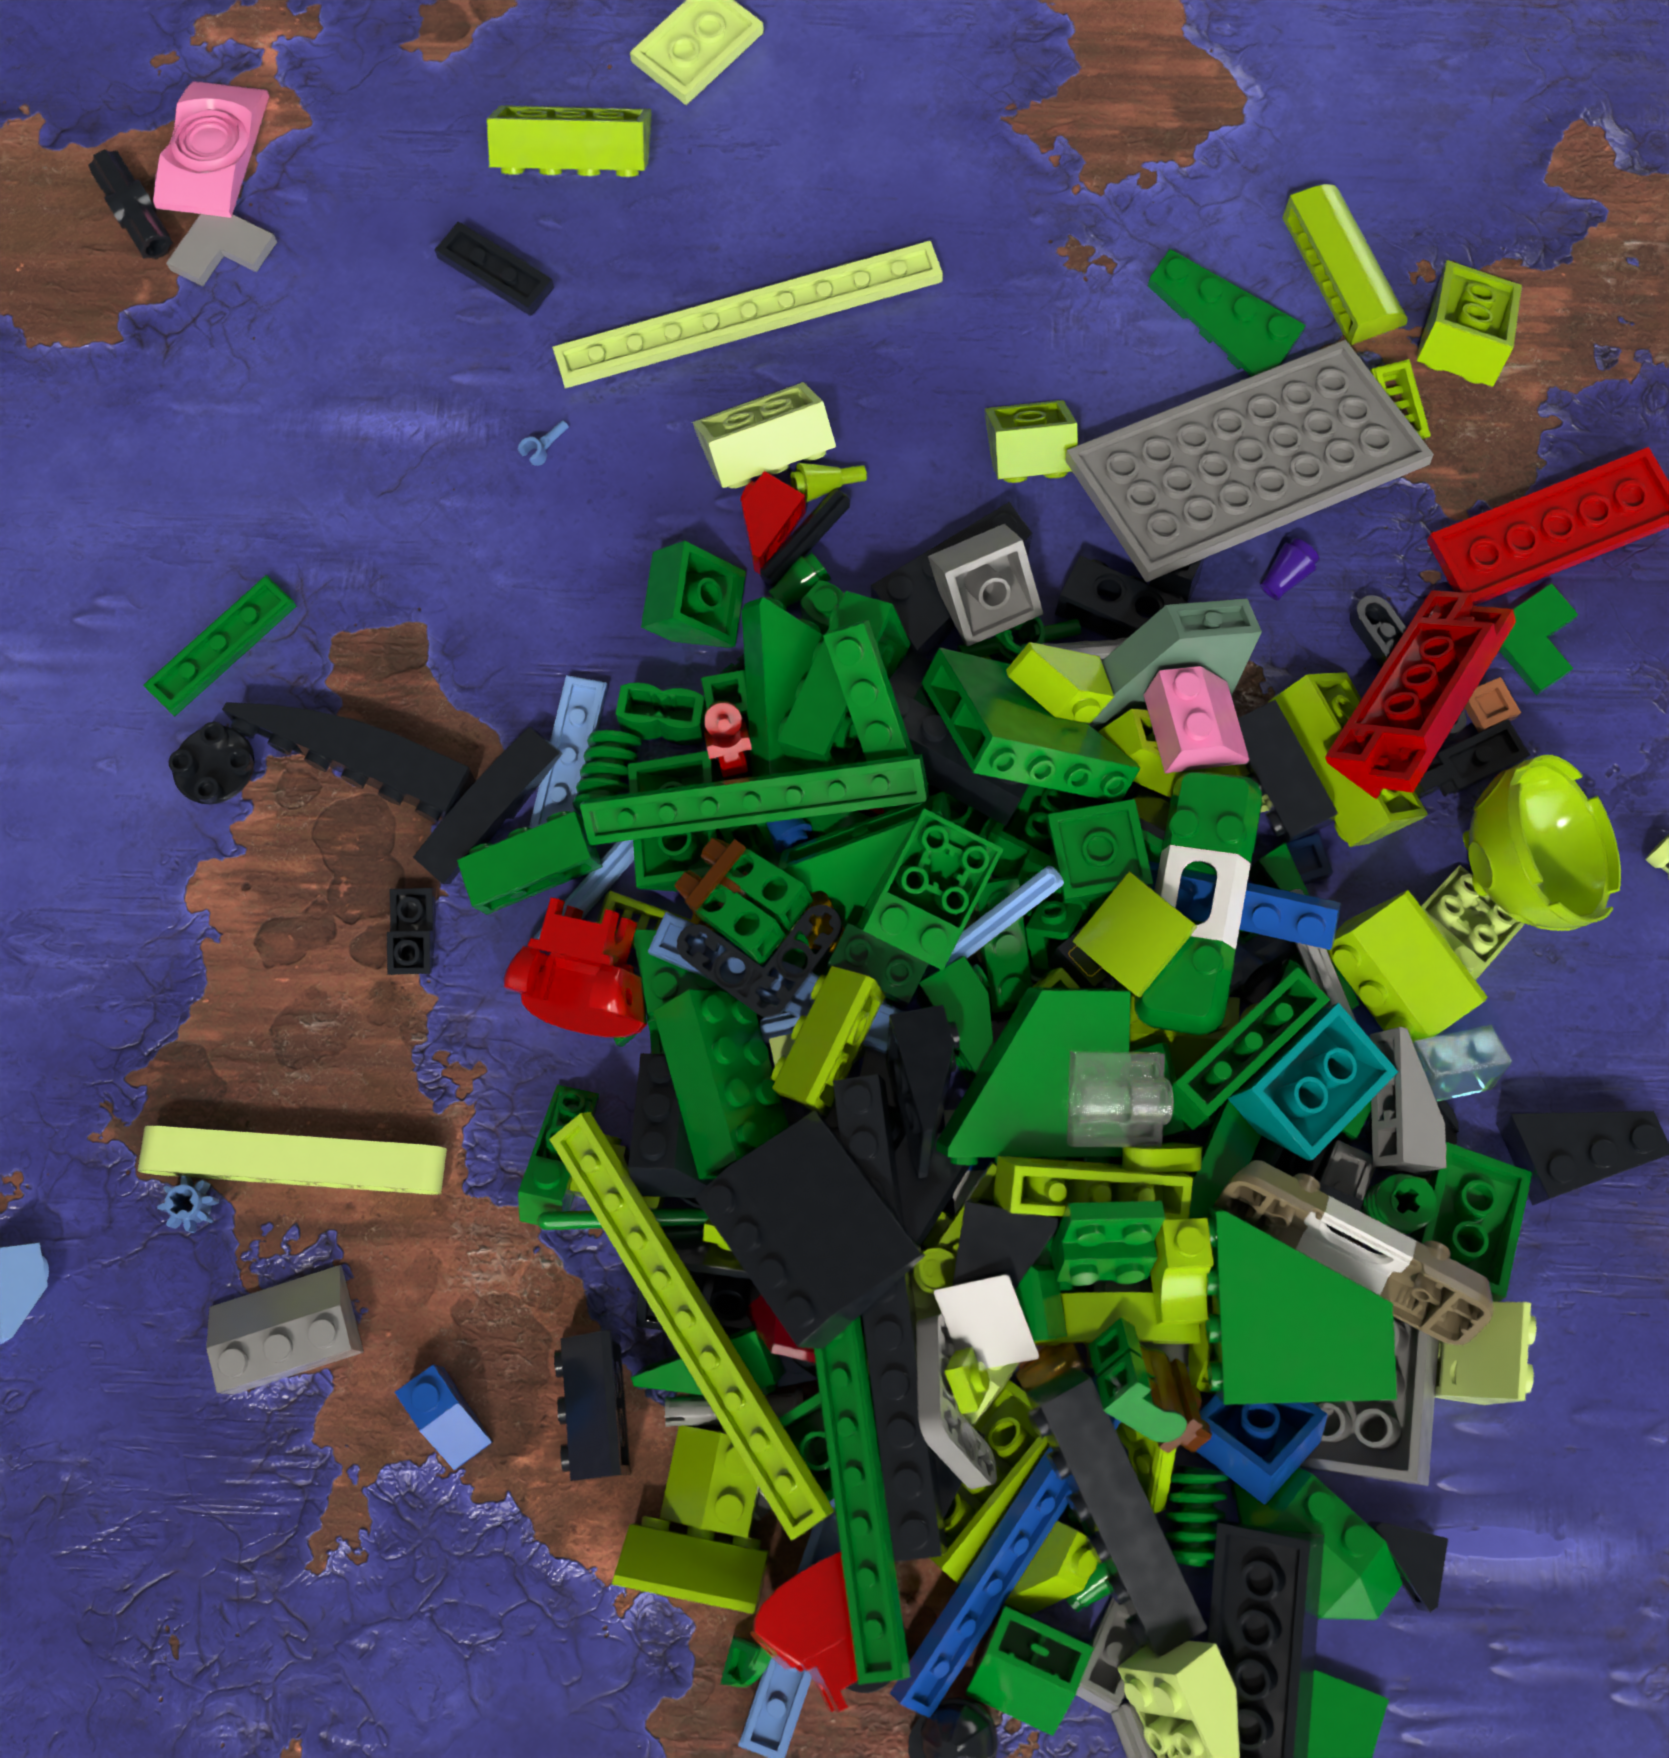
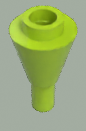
M797 463L796 472L791 473V487L804 494L805 503L842 487V485L866 481L867 473L864 465L840 469L834 466Z

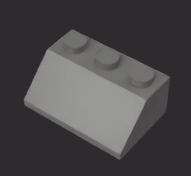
M341 1265L209 1307L206 1349L217 1393L235 1395L364 1353Z

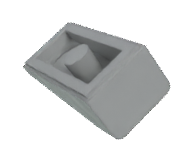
M1114 1598L1110 1600L1090 1642L1094 1649L1076 1693L1077 1696L1108 1713H1112V1710L1119 1708L1125 1694V1684L1117 1667L1145 1646L1143 1644L1139 1647L1131 1637L1124 1622L1125 1619L1130 1617L1124 1604L1119 1605Z

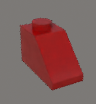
M766 471L761 474L756 482L751 481L748 483L740 498L754 571L760 574V569L786 542L806 514L805 495Z

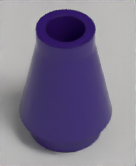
M1294 538L1290 544L1285 543L1266 578L1260 584L1261 589L1272 599L1280 600L1286 592L1316 570L1315 564L1320 559L1319 555L1309 544L1301 539Z

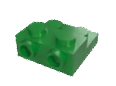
M1162 1201L1068 1203L1051 1245L1056 1282H1067L1071 1285H1089L1096 1281L1112 1280L1118 1284H1133L1147 1279L1158 1258L1154 1240L1165 1219Z

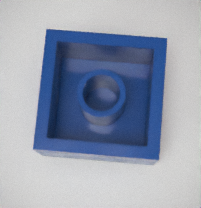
M1215 1395L1199 1412L1201 1419L1209 1423L1212 1437L1197 1449L1196 1452L1265 1505L1320 1444L1328 1414L1312 1402L1224 1405Z

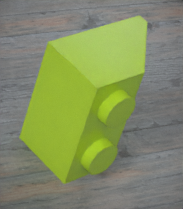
M1064 400L984 408L992 467L998 479H1003L1009 483H1018L1027 480L1028 476L1043 475L1046 478L1065 477L1068 472H1072L1065 461L1068 449L1078 446L1077 422Z
M684 1425L678 1427L660 1514L661 1519L745 1538L751 1536L760 1488L727 1434Z

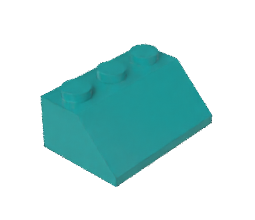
M1337 1003L1318 1011L1249 1077L1228 1100L1258 1134L1301 1158L1311 1161L1399 1071L1346 1010Z

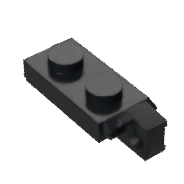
M1509 719L1437 753L1428 767V772L1423 775L1414 792L1418 799L1430 795L1439 789L1444 797L1452 793H1459L1525 761L1530 756V753Z

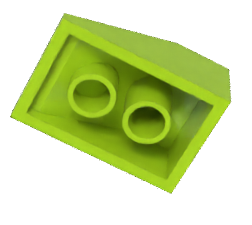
M1447 260L1420 340L1417 361L1424 363L1430 369L1436 371L1445 370L1462 376L1471 383H1483L1493 387L1514 348L1522 285Z

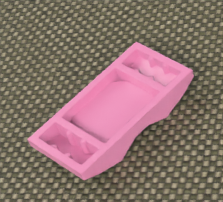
M195 81L186 88L177 102L174 131L170 143L160 153L153 200L157 209L232 218L269 99L267 90Z

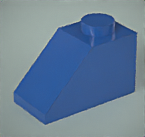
M433 1364L394 1392L419 1431L453 1470L461 1467L493 1443L444 1367Z

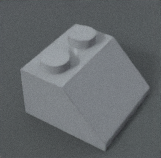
M1002 524L928 556L939 594L967 647L1043 614L1024 542L1007 525Z

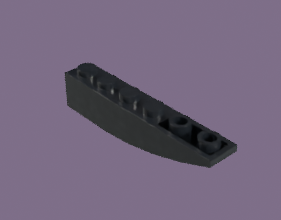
M226 702L222 708L233 722L231 727L244 736L253 739L258 734L269 739L267 744L283 754L290 755L293 750L304 755V761L318 770L327 772L330 767L342 773L340 777L349 784L361 789L364 788L365 784L379 790L377 794L380 797L398 806L401 805L402 801L416 807L415 812L432 822L437 823L439 818L443 819L476 782L468 766L395 733L357 720L315 710L272 704Z

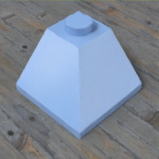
M40 1243L0 1248V1345L14 1336L48 1287L49 1266L46 1258L42 1256Z

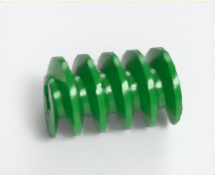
M602 730L590 733L587 742L591 748H588L583 755L584 761L587 764L580 768V775L583 780H580L576 785V790L580 795L576 796L572 802L573 808L578 813L582 814L580 804L585 799L630 793L629 785L621 782V778H629L628 767L624 766L625 762L638 761V755L629 751L628 747L641 746L642 740L640 738L616 730Z
M1397 1174L1371 1186L1366 1191L1360 1212L1406 1235L1423 1228L1432 1220L1436 1211V1196L1433 1188L1425 1179L1407 1174Z
M1177 1465L1183 1469V1472L1172 1474L1170 1482L1179 1486L1181 1491L1168 1494L1167 1500L1180 1507V1509L1166 1513L1165 1520L1178 1526V1530L1165 1532L1164 1536L1168 1542L1176 1545V1549L1171 1551L1177 1563L1214 1569L1213 1566L1208 1564L1209 1560L1215 1559V1547L1210 1545L1209 1542L1216 1540L1217 1528L1212 1526L1211 1522L1225 1519L1226 1513L1214 1507L1213 1502L1227 1499V1493L1216 1488L1215 1483L1229 1480V1477L1222 1471Z

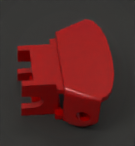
M551 897L539 940L531 938L527 945L528 947L523 946L510 961L503 979L504 988L521 994L522 1004L532 1015L548 1024L569 1031L604 1038L629 1037L640 1033L647 1025L642 978L634 974V966L627 964L637 922L621 917L617 933H615L619 913L605 909L602 924L581 920L584 911L567 905L565 914L562 916L565 902ZM540 950L547 951V952H551V953H550V955L548 956V955H546V954L541 953Z
M841 1551L817 1562L778 1587L761 1605L754 1618V1630L750 1632L754 1640L785 1670L795 1668L798 1672L803 1670L809 1671L830 1713L834 1711L842 1712L848 1708L840 1691L858 1681Z

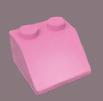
M1201 666L1160 670L1145 691L1144 698L1164 772L1172 773L1247 764L1250 759L1227 681Z

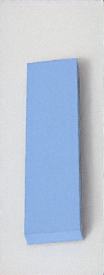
M566 675L550 743L563 754L539 785L529 827L535 828L547 823L546 819L549 816L561 811H575L578 814L573 808L572 802L576 796L580 795L576 790V785L580 780H583L580 775V768L587 764L584 761L583 755L588 748H591L587 742L588 736L599 729L608 691L607 682Z

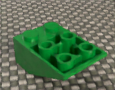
M923 808L875 886L856 927L924 962L944 970L1004 849Z

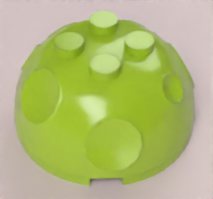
M1554 755L1534 757L1500 772L1475 803L1470 830L1464 832L1463 842L1469 852V862L1473 872L1472 884L1478 895L1482 897L1488 895L1509 916L1524 924L1552 931H1570L1601 921L1613 911V907L1606 908L1610 894L1620 891L1621 865L1615 834L1601 800L1598 796L1588 799L1575 781L1582 778L1583 775L1572 764Z

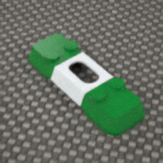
M1189 771L1183 774L1175 783L1154 892L1175 908L1183 869L1194 861H1203L1214 866L1217 871V882L1209 918L1204 923L1197 925L1196 930L1139 998L1135 995L1134 1010L1139 1020L1147 1026L1194 1035H1209L1217 1031L1224 1021L1251 859L1262 807V792L1258 784L1251 778L1206 771Z

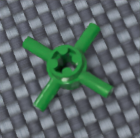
M1036 617L998 633L993 638L982 640L967 647L965 644L958 645L957 651L978 657L998 654L1001 660L1011 664L1028 645H1016L1013 642L1012 632L1018 631L1017 637L1021 641L1029 638L1032 643L1043 644L1081 635V626L1078 619L1044 626L1041 619Z

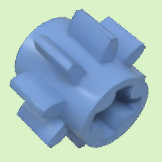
M184 1175L181 1176V1185L174 1188L164 1186V1190L167 1193L165 1203L157 1207L159 1210L168 1212L171 1215L166 1223L168 1227L176 1229L183 1222L187 1232L195 1233L197 1229L196 1223L202 1221L212 1223L214 1221L209 1214L212 1206L219 1203V1199L206 1194L211 1185L209 1182L201 1180L194 1187L192 1179ZM187 1197H190V1202L194 1205L190 1212L187 1211L186 1205L183 1204Z

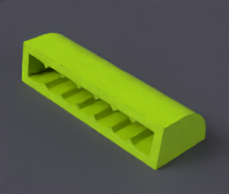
M1324 184L1290 195L1282 218L1349 345L1351 346L1405 326L1408 321L1407 316L1339 189L1335 185Z

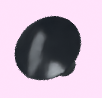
M209 722L202 729L187 737L178 750L171 754L168 763L179 791L196 803L210 805L225 802L235 797L245 788L254 771L255 756L250 742L242 733L233 728L223 726L219 722Z

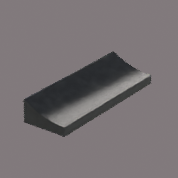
M1225 1520L1217 1523L1208 1643L1217 1645L1236 1687L1240 1758H1308L1325 1535L1265 1528Z

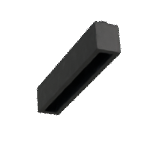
M1073 1366L1025 1393L1032 1406V1410L1027 1412L1030 1423L1041 1439L1047 1438L1052 1452L1047 1454L1048 1461L1056 1476L1061 1481L1066 1479L1072 1493L1066 1496L1068 1504L1079 1522L1085 1521L1091 1532V1535L1086 1537V1542L1098 1563L1102 1564L1105 1562L1111 1575L1105 1579L1106 1585L1115 1601L1119 1605L1124 1603L1130 1616L1124 1622L1135 1643L1139 1647L1145 1644L1159 1658L1207 1629L1205 1622L1109 1415L1103 1411L1100 1396L1091 1377L1076 1366Z

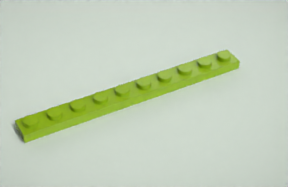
M591 1112L580 1113L549 1140L792 1541L832 1514L834 1509Z

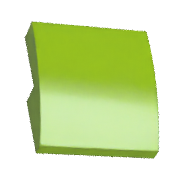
M1128 872L1072 942L1140 998L1198 926L1135 875Z

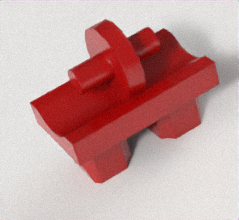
M728 701L715 702L708 707L704 715V734L709 759L718 757L723 777L745 773L748 771L744 751L752 749L745 718L742 719L739 709L733 703Z

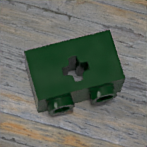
M848 923L826 968L830 969L831 966L867 975L876 980L885 997L906 1007L910 1003L929 963Z

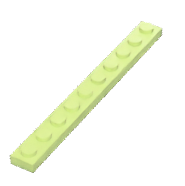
M927 241L553 346V350L566 389L941 283L943 273L932 243Z

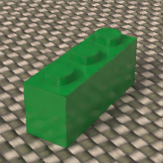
M561 811L549 816L546 819L547 823L535 828H519L510 832L506 840L494 845L492 843H485L470 849L469 855L458 859L457 862L472 907L488 915L602 868L596 845L589 846L583 818L575 811Z

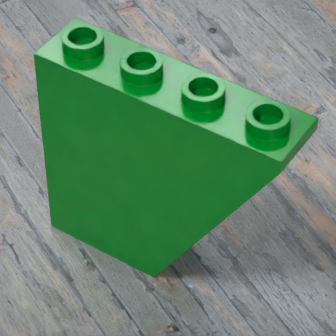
M761 597L745 603L742 609L749 739L752 747L750 750L752 777L806 770L788 759L777 742L778 729L783 718L789 716L792 710L799 682L802 679H806L809 673L816 645L824 640L823 635L820 633L821 630L816 624L805 619H797L786 612V606L774 598ZM863 751L858 762H864L865 760Z
M939 648L922 681V685L973 773L1113 802L1122 801L1141 769L1137 762L1087 723L1054 717L1008 677L1006 669L1011 664Z
M1029 987L938 1138L936 1151L946 1157H950V1163L957 1165L978 1164V1157H995V1163H997L998 1156L1039 1157V1159L1067 1161V1157H1083V1162L1109 1164L1110 1157H1122L1123 1144H1126L1131 991L1117 988Z
M1209 1207V1219L1207 1220L1214 1266L1207 1273V1295H1212L1213 1314H1208L1205 1328L1208 1343H1214L1215 1362H1208L1207 1365L1210 1391H1216V1396L1224 1405L1397 1400L1393 1303L1219 1207Z

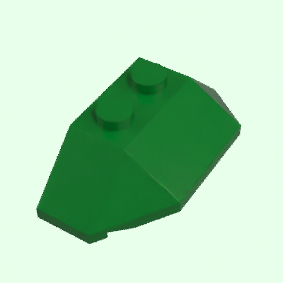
M1297 1468L1265 1505L1235 1481L1230 1487L1233 1499L1236 1500L1239 1523L1325 1535L1318 1619H1363L1374 1621L1380 1617L1403 1584L1388 1545L1380 1535L1314 1474Z

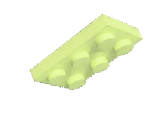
M686 0L630 51L631 62L687 105L764 33L763 22L734 0Z

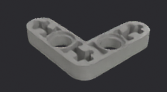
M940 1314L918 1320L916 1326L918 1416L922 1435L932 1450L969 1489L995 1484L997 1469L992 1450L988 1443L958 1411L957 1402L945 1374V1369L955 1352V1346L943 1315Z

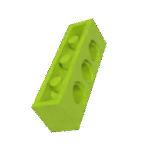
M998 1156L993 1202L1009 1213L1064 1216L1068 1203L1162 1201L1165 1214L1164 1220L1189 1219L1193 1177L1182 1172L1147 1173L1122 1169V1164Z

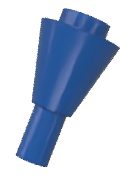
M802 818L766 823L774 849L779 853L809 841L808 837L812 831L811 825Z

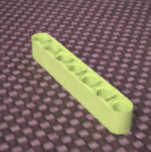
M145 1126L138 1172L175 1177L185 1175L190 1178L439 1195L442 1192L447 1149L422 1144Z

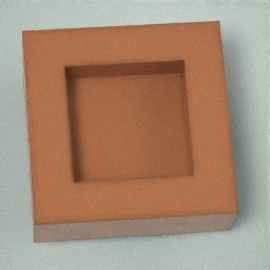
M1501 677L1477 687L1465 706V710L1478 733L1509 719V721H1512L1521 714Z

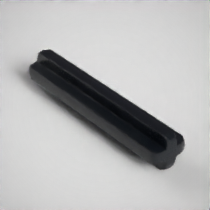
M838 489L832 490L760 569V577L768 585L774 587L800 556L804 558L849 509L850 499Z

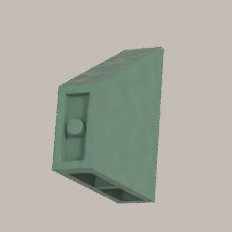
M1248 599L1165 605L1101 661L1115 697L1091 723L1087 724L1098 732L1130 709L1148 710L1144 693L1160 670L1201 666L1227 681L1232 696L1262 633Z

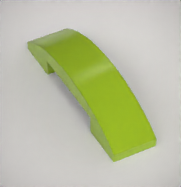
M1152 1292L1061 1294L1068 1337L1034 1342L1035 1346L1060 1345V1343H1090L1122 1317L1135 1326L1139 1342H1153V1344H1201L1200 1323L1157 1325L1154 1295Z

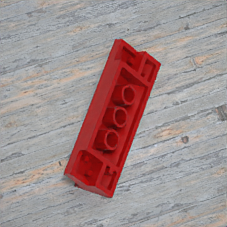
M1431 590L1325 756L1326 762L1376 800L1383 789L1413 793L1515 625L1514 610L1473 606L1470 593Z

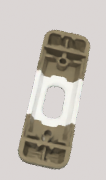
M1255 1160L1230 1178L1215 1200L1213 1207H1219L1392 1302L1394 1317L1442 1342L1464 1345L1470 1342L1492 1318L1494 1306L1490 1284L1486 1277L1450 1259V1251L1443 1244L1435 1241H1426L1421 1244L1319 1191L1320 1184L1312 1176L1297 1174L1292 1177L1265 1162ZM1326 1224L1384 1253L1385 1255L1370 1252L1360 1247L1359 1245L1337 1235L1336 1233L1331 1231Z

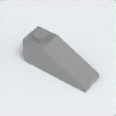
M1398 1027L1370 1034V1039L1399 1071L1371 1100L1373 1167L1411 1173L1446 1168L1445 1122L1407 1028Z

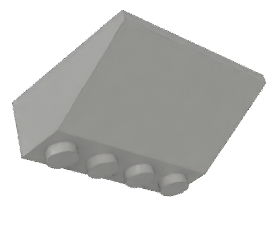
M1393 1316L1397 1400L1312 1402L1325 1411L1328 1416L1320 1444L1299 1467L1429 1486L1439 1340Z

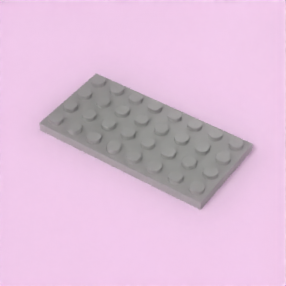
M1343 340L1068 449L1065 461L1144 580L1148 582L1428 466L1434 454L1346 340Z

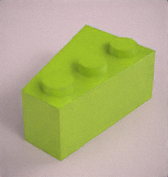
M1130 709L1098 731V733L1138 763L1141 769L1133 782L1172 798L1176 781L1189 771H1206L1242 776L1239 765L1165 773L1148 710Z

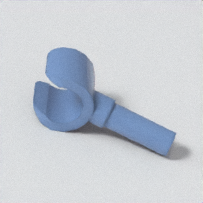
M562 420L539 440L535 437L524 438L520 442L518 450L522 456H526L532 449L536 448L537 452L530 457L529 461L534 466H540L547 459L546 449L569 427Z

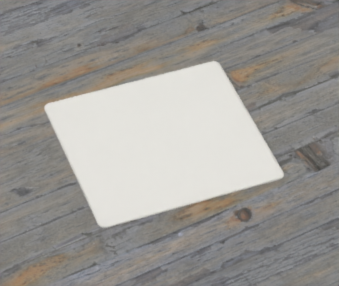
M1008 1275L934 1291L956 1351L972 1347L977 1361L983 1362L986 1369L1039 1358L1038 1351Z

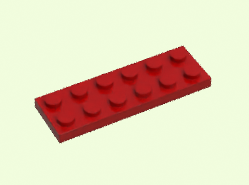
M1647 447L1433 532L1426 541L1453 591L1470 593L1473 606L1669 528V481L1652 451Z

